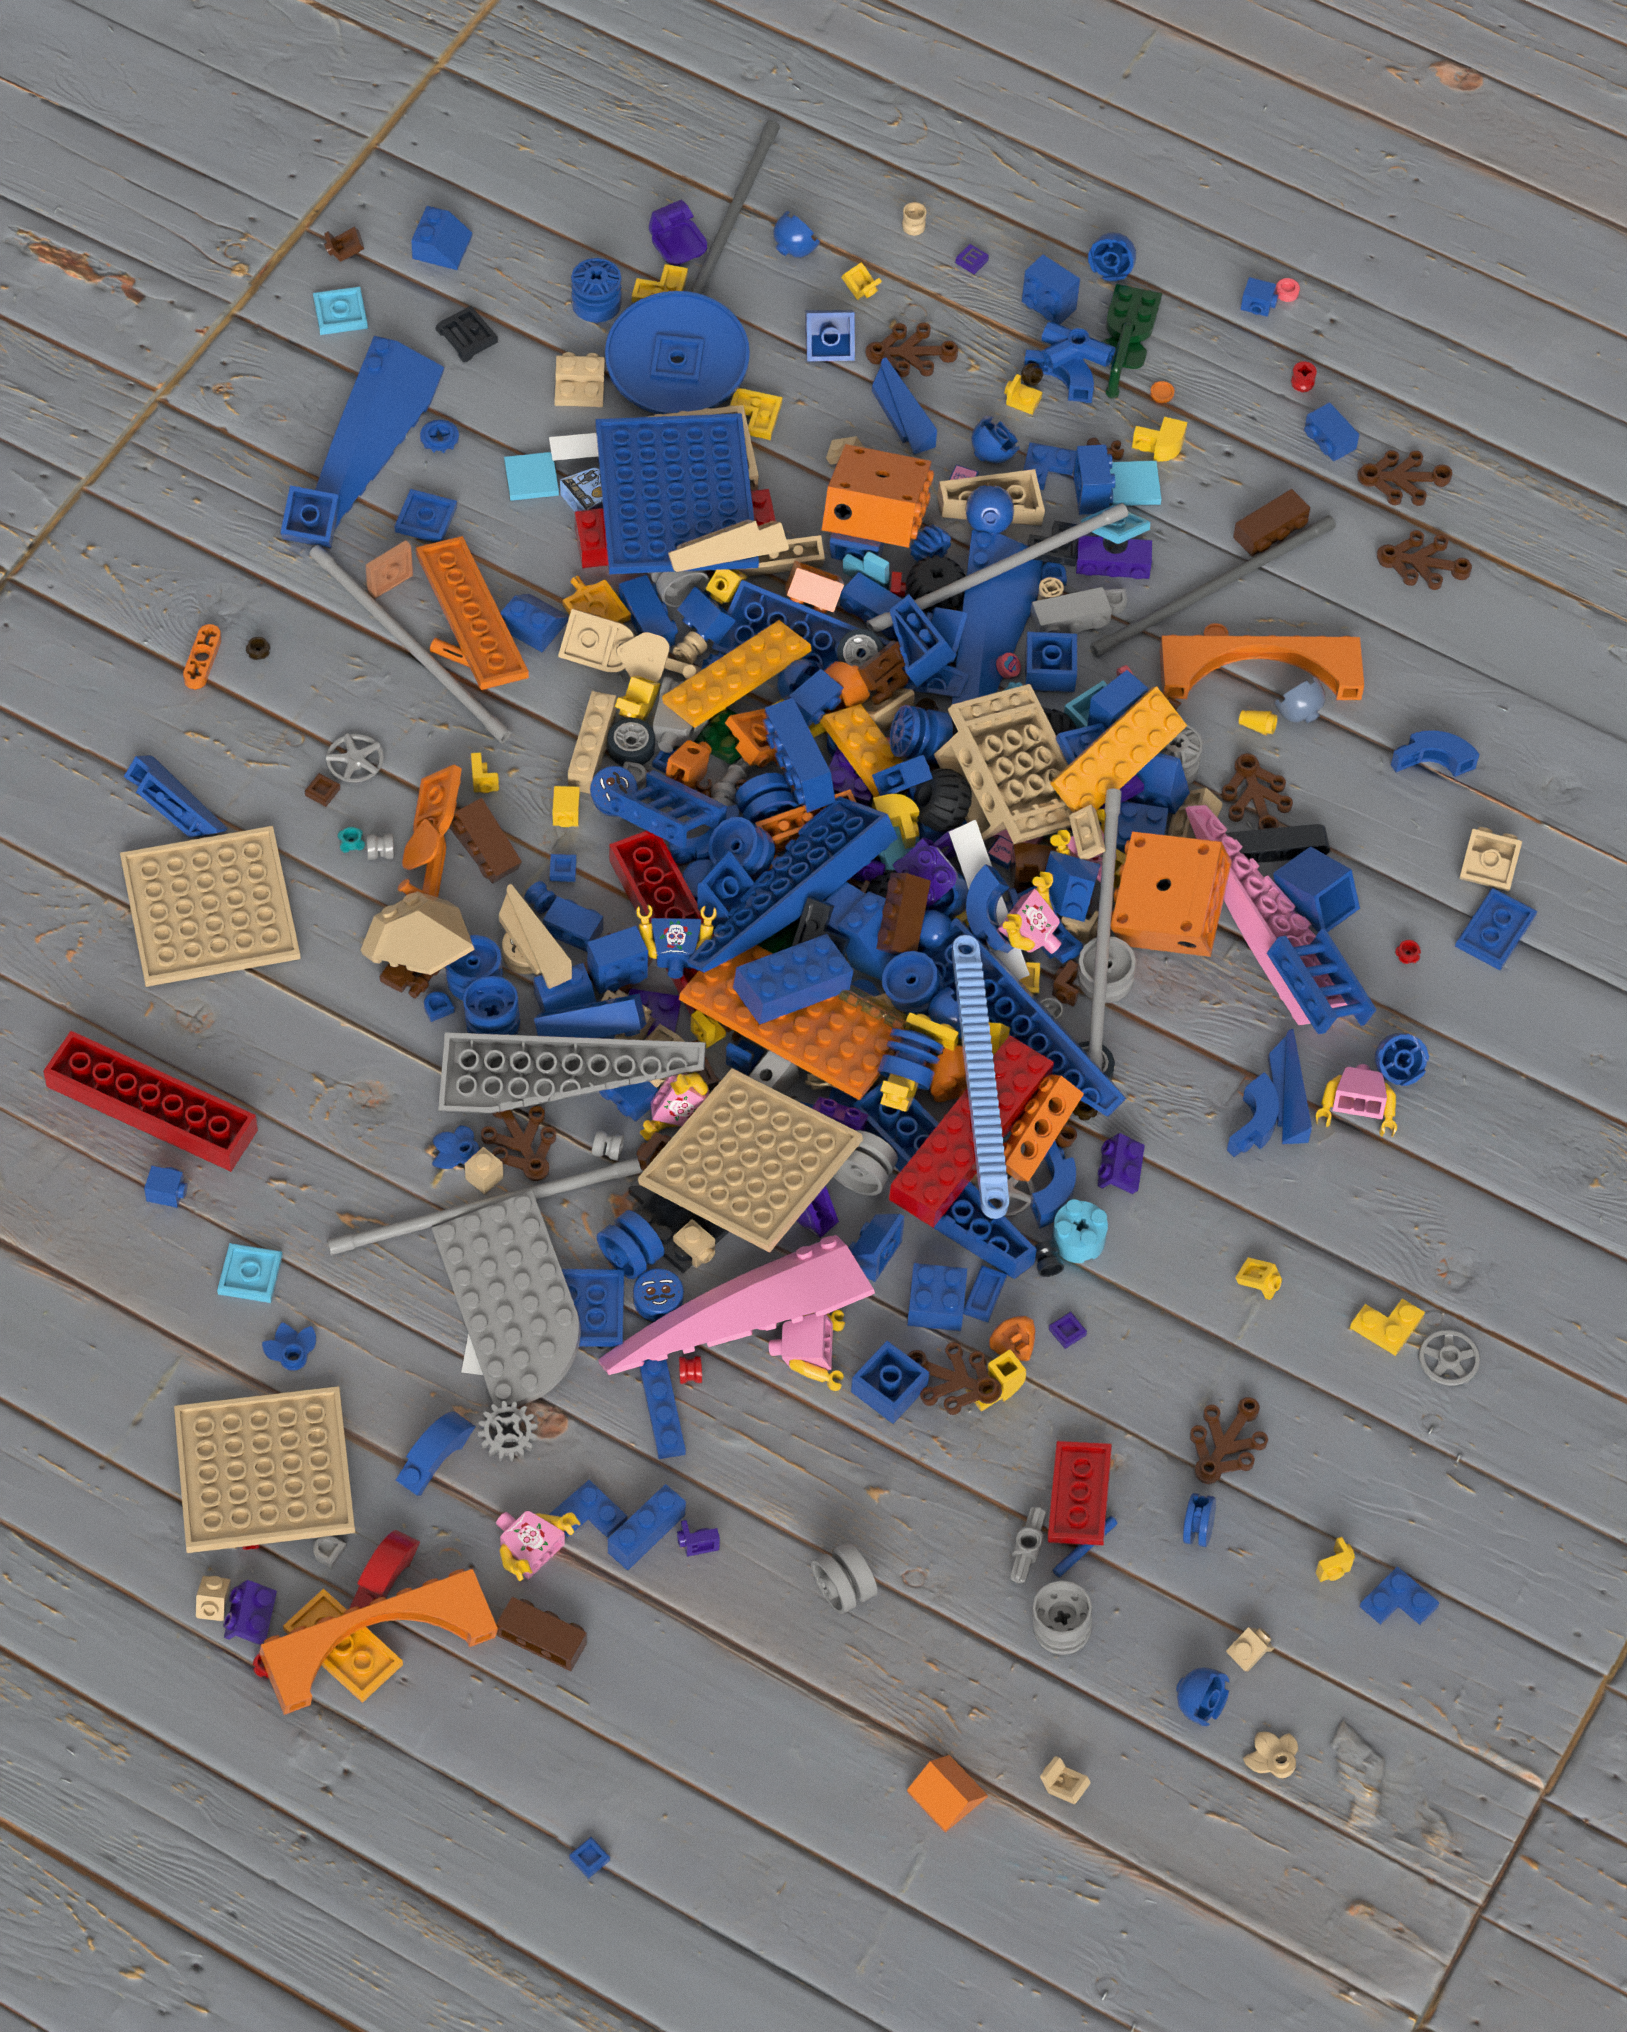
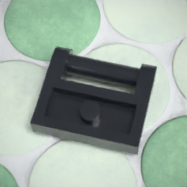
M472 306L442 320L435 328L438 334L444 336L458 352V357L462 362H468L475 354L498 343V336ZM456 327L470 345L465 347L451 329Z

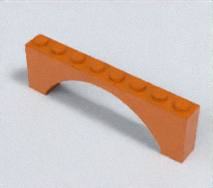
M1174 634L1161 637L1159 649L1162 694L1166 699L1168 697L1187 699L1188 692L1204 676L1223 665L1247 659H1269L1294 665L1317 677L1327 685L1336 695V700L1362 699L1364 676L1360 637H1303L1299 635L1178 636Z
M473 1568L467 1571L458 1569L442 1580H438V1578L430 1579L423 1583L422 1587L414 1590L412 1588H405L399 1591L395 1597L375 1599L370 1603V1606L361 1609L359 1607L350 1608L343 1613L344 1615L333 1618V1616L322 1618L317 1622V1625L308 1628L306 1626L297 1627L289 1635L283 1637L275 1635L267 1638L264 1644H261L259 1654L283 1714L285 1715L311 1705L312 1694L310 1690L317 1672L325 1659L344 1639L369 1625L393 1620L425 1622L456 1634L467 1641L469 1647L494 1639L498 1628Z

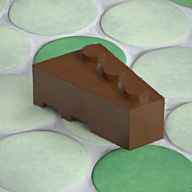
M482 798L455 812L449 829L477 863L482 875L486 879L488 878L493 884L519 869L522 863L521 859Z
M1025 842L1013 843L1010 876L1012 888L1016 889L1017 894L1034 886L1033 879L1036 876L1040 877V872H1045L1050 851H1056L1058 847Z

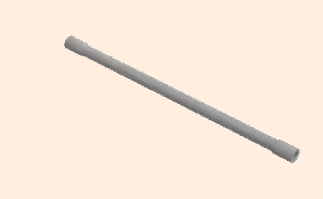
M1120 503L1089 520L914 601L921 610L929 608L1096 529L1119 521L1128 516V510L1123 503ZM885 612L868 620L866 624L868 630L876 634L891 627L893 622L890 612Z
M316 545L311 549L310 556L324 570H327L471 711L500 743L509 739L511 731L489 713L344 571L321 545Z
M1114 788L1106 790L1104 845L1106 851L1103 852L1088 1052L1089 1057L1101 1070L1118 816L1121 806V791Z
M637 1157L604 1168L356 1234H347L328 1239L329 1253L334 1255L353 1250L359 1246L434 1227L533 1190L535 1198L539 1199L610 1179H619L641 1173Z

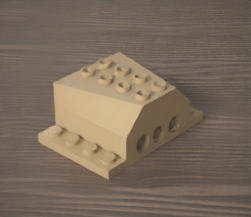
M1027 684L952 704L948 711L958 732L934 756L940 768L952 769L963 775L969 782L972 791V802L965 819L967 823L976 820L983 841L1007 829L1013 843L1017 844L1058 832L1059 830L1072 828L1069 815L1073 812L1050 784L1068 764L1031 685Z

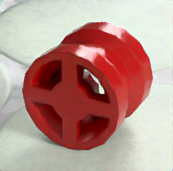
M1306 361L1297 363L1293 368L1291 385L1297 391L1308 392L1315 384L1316 367Z
M695 1356L693 1359L679 1357L680 1384H686L688 1381L702 1383L701 1356Z

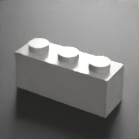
M1103 587L1034 601L1032 602L1030 617L1036 632L1075 634L1083 630L1110 625L1112 609Z

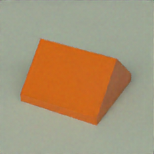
M950 1755L930 1761L907 1789L910 1796L944 1832H947L988 1798V1795Z

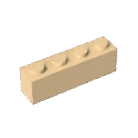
M821 535L788 539L789 548L787 551L758 556L759 568L737 570L748 577L791 571L795 560L815 568L823 567L825 557Z
M591 692L568 770V786L580 787V792L591 794V782L593 777L600 771L607 747L608 731L612 727L616 716L615 695Z

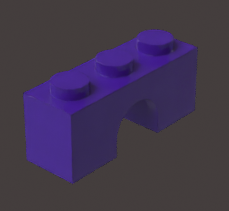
M1081 536L1078 538L1076 574L1129 577L1134 579L1150 578L1152 540L1129 539L1124 552L1113 554L1104 548L1103 537Z

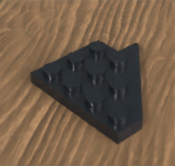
M630 1186L628 1188V1193L642 1204L634 1212L639 1214L654 1229L664 1247L663 1257L682 1273L692 1266V1257L673 1241V1236L689 1221L693 1219L715 1238V1245L729 1233V1231L643 1186Z

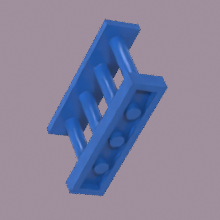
M655 770L646 773V787L630 795L615 788L610 789L611 813L681 848L686 847L688 831L703 824L715 829L722 821L726 820L727 805ZM648 797L655 800L648 804L642 802V800ZM666 806L673 809L667 813L660 811V809ZM685 815L692 818L685 822L678 820V818Z
M1321 929L1308 945L1293 947L1287 936H1281L1276 939L1268 950L1267 955L1317 1034L1326 1033L1337 1018L1354 1015L1360 1026H1364L1377 1010L1326 929ZM1315 954L1322 965L1306 967L1300 956ZM1328 974L1334 985L1319 988L1313 977ZM1341 994L1347 1005L1332 1008L1325 997Z

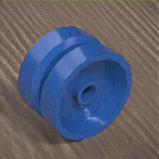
M765 773L746 781L735 794V802L738 805L739 811L743 814V818L754 824L799 807L791 793V787L788 785L785 776L779 773Z
M731 817L722 821L714 829L709 840L708 851L714 865L726 851H730L749 877L755 880L770 868L774 860L775 846L773 838L764 829L743 817Z
M470 935L475 950L445 966L448 988L455 997L462 1001L466 988L473 981L487 976L504 978L500 949L494 941L487 937Z
M917 951L903 952L895 956L886 965L882 974V986L895 1009L908 1017L909 1013L928 1016V1007L932 998L946 988V983L934 961L925 953Z
M626 1210L614 1220V1225L609 1224L597 1234L598 1245L606 1259L616 1270H624V1276L628 1279H636L647 1269V1264H654L664 1255V1247L657 1233L646 1220L631 1210Z

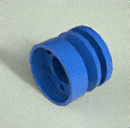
M591 258L580 262L573 269L571 275L573 311L581 319L593 323L606 322L614 318L619 313L622 304L620 270L614 263L606 259Z
M910 705L900 707L895 714L890 730V747L893 755L907 759L924 755L927 763L937 765L938 762L934 754L953 736L951 717L945 712L930 709L925 711L923 708Z
M496 976L481 977L473 981L466 988L463 995L467 1033L517 1035L521 1023L517 990L513 984L502 977Z
M892 1028L890 1036L900 1041V1043L888 1041L886 1046L895 1051L896 1055H883L877 1072L889 1078L890 1073L919 1083L917 1088L929 1090L935 1072L925 1067V1064H938L940 1059L930 1054V1052L942 1054L944 1046L922 1033Z

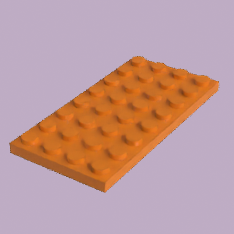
M758 945L705 973L698 971L681 991L680 1001L858 1100L862 1099L880 1076V1073L877 1071L882 1056L896 1055L895 1051L886 1046L888 1041L900 1043V1041L890 1036L892 1028L905 1030V1026L845 993L759 1025L733 988L736 968L738 966L772 954Z

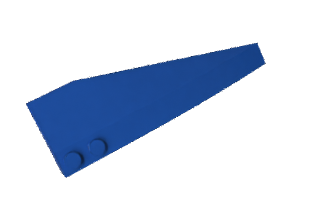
M378 336L373 337L315 488L317 491L339 494L341 503L335 529L340 524V519L344 514L351 510L357 497L365 492L370 480H374L394 454V449L397 445L404 441L410 428H414L418 423L420 415L428 410L444 372L443 366L395 340Z
M972 530L967 576L1026 549L1027 545L999 533L989 534ZM1032 559L965 590L962 612L968 614L958 646L956 669L968 673L970 676L960 697H952V704L997 693L1003 677L997 670L996 661L999 656L1005 653L1014 654L1019 638L1022 636L1025 624L1030 617L1032 602L1038 599L1043 561ZM954 686L953 691L956 692L958 688Z
M741 580L728 610V613L736 621L718 644L714 642L712 649L727 654L780 620L811 644V652L802 658L820 663L825 670L834 662H839L837 648L843 636L859 628ZM880 637L884 647L891 642ZM860 648L857 656L862 658L866 655V651ZM945 665L918 687L909 679L908 684L903 688L912 689L917 692L960 697L970 675ZM893 676L887 680L888 684L892 681ZM954 686L958 688L956 692L953 691Z
M837 797L835 799L836 802L825 807L798 831L800 835L796 841L791 840L785 846L786 853L782 857L777 856L773 860V868L761 874L741 898L742 906L739 909L735 907L731 909L727 914L730 920H727L724 925L719 924L713 930L714 937L705 940L687 961L688 966L705 973L759 944L802 916L808 897L812 896L824 900L898 838L888 814L846 798Z
M955 918L949 924L951 935L944 939V942L937 948L925 949L922 952L934 961L946 983V987H950L955 992L951 995L954 1000L957 999L952 959L953 943L959 936L969 935L978 941L989 1023H1002L1009 1027V1036L1014 1037L1053 1061L1052 1075L1064 1077L1084 1093L1081 1101L1109 1117L1127 1098L980 938L975 937L971 928L966 923ZM962 945L958 948L963 954H970L973 951L968 945Z

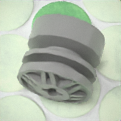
M705 570L648 573L653 583H655L662 601L670 607H679L695 586L706 592L705 588L710 582Z
M1187 725L1159 753L1180 758L1188 786L1193 783L1198 775L1203 743L1199 733L1193 727Z
M1057 1581L1041 1588L1035 1596L1033 1603V1630L1035 1638L1042 1648L1051 1653L1065 1655L1075 1653L1083 1648L1090 1639L1092 1605L1090 1597L1082 1587L1073 1582Z

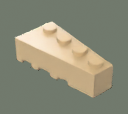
M1035 469L939 481L937 499L942 518L967 520L965 512L966 502L972 491L980 486L994 487L996 485L1008 491L1013 499L1015 511L1012 524L1042 526L1045 509Z

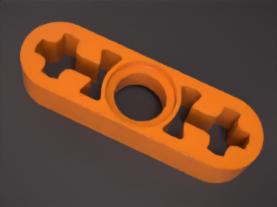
M213 624L204 625L199 629L184 668V683L190 689L196 690L205 686L219 650L221 633L220 629ZM209 635H214L210 637V640L208 642L209 645H206V638H208ZM200 653L209 655V658L204 661L197 660L195 657ZM197 668L199 671V676H196L195 679H191V677L195 676Z

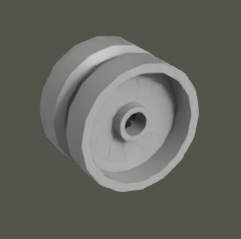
M1110 937L1105 1003L1121 1000L1129 994L1134 984L1136 967L1134 952L1126 942L1117 937ZM1097 938L1084 946L1080 952L1078 966L1080 989L1091 999L1093 997Z
M855 1130L862 1134L863 1141L835 1173L834 1178L843 1186L856 1193L876 1196L882 1192L888 1175L892 1173L898 1157L895 1150L880 1137L869 1132Z
M848 1541L834 1548L832 1557L824 1554L811 1561L812 1572L818 1587L831 1607L839 1614H844L855 1608L856 1599L865 1602L877 1595L876 1582L869 1566L860 1552Z

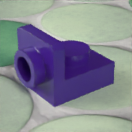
M687 1520L681 1521V1531H677L679 1547L685 1548L687 1557L719 1550L720 1537L717 1528H702L695 1531V1533H690Z

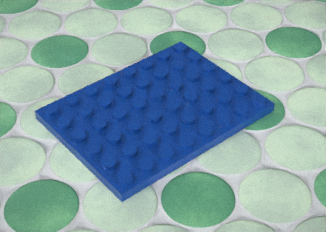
M742 413L595 419L609 574L676 572L673 570L668 552L676 550L678 545L747 519L754 521ZM756 556L684 571L759 568V557Z

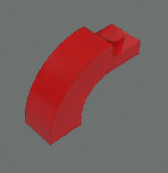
M398 1530L388 1534L367 1563L357 1583L359 1588L350 1608L359 1607L361 1609L370 1606V1603L375 1599L381 1597L387 1599L398 1576L405 1568L410 1567L420 1541Z

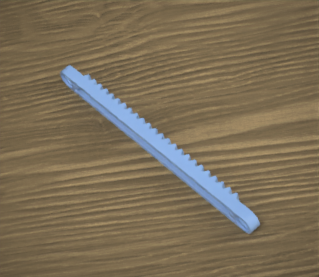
M962 935L956 938L953 943L952 959L982 1212L986 1216L997 1219L1003 1217L1008 1211L1009 1193L990 1026L988 1024V1008L986 1007V991L984 989L978 941L972 936ZM962 945H968L973 951L970 954H963L958 948ZM995 1198L1000 1200L1003 1205L998 1209H994L988 1205V1201Z

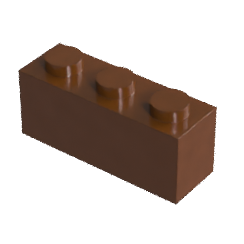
M1290 489L1236 522L1233 538L1251 556H1254L1259 552H1264L1278 540H1284L1294 530L1302 529L1309 521L1311 507L1293 489Z
M891 873L887 886L886 901L883 907L881 927L878 933L877 950L894 955L918 950L931 880L908 873Z
M511 1597L496 1623L498 1628L496 1635L569 1671H572L587 1645V1632L576 1623L568 1624L560 1620L551 1611L543 1612L535 1608L526 1599L518 1600Z

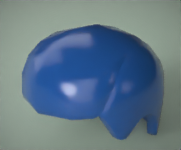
M937 910L925 911L919 940L920 947L935 949L944 942V939L951 935L949 924L952 920L946 914Z

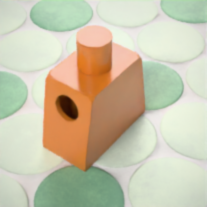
M687 740L668 758L666 776L695 790L697 788V781L700 784L707 773L709 754L712 752L710 745L706 742L697 744Z

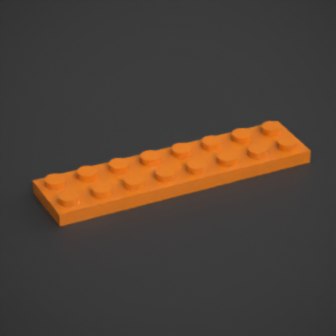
M463 536L416 547V556L480 689L484 690L529 678V671Z

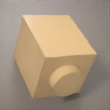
M482 1147L465 1163V1179L485 1195L503 1179V1162L485 1147Z

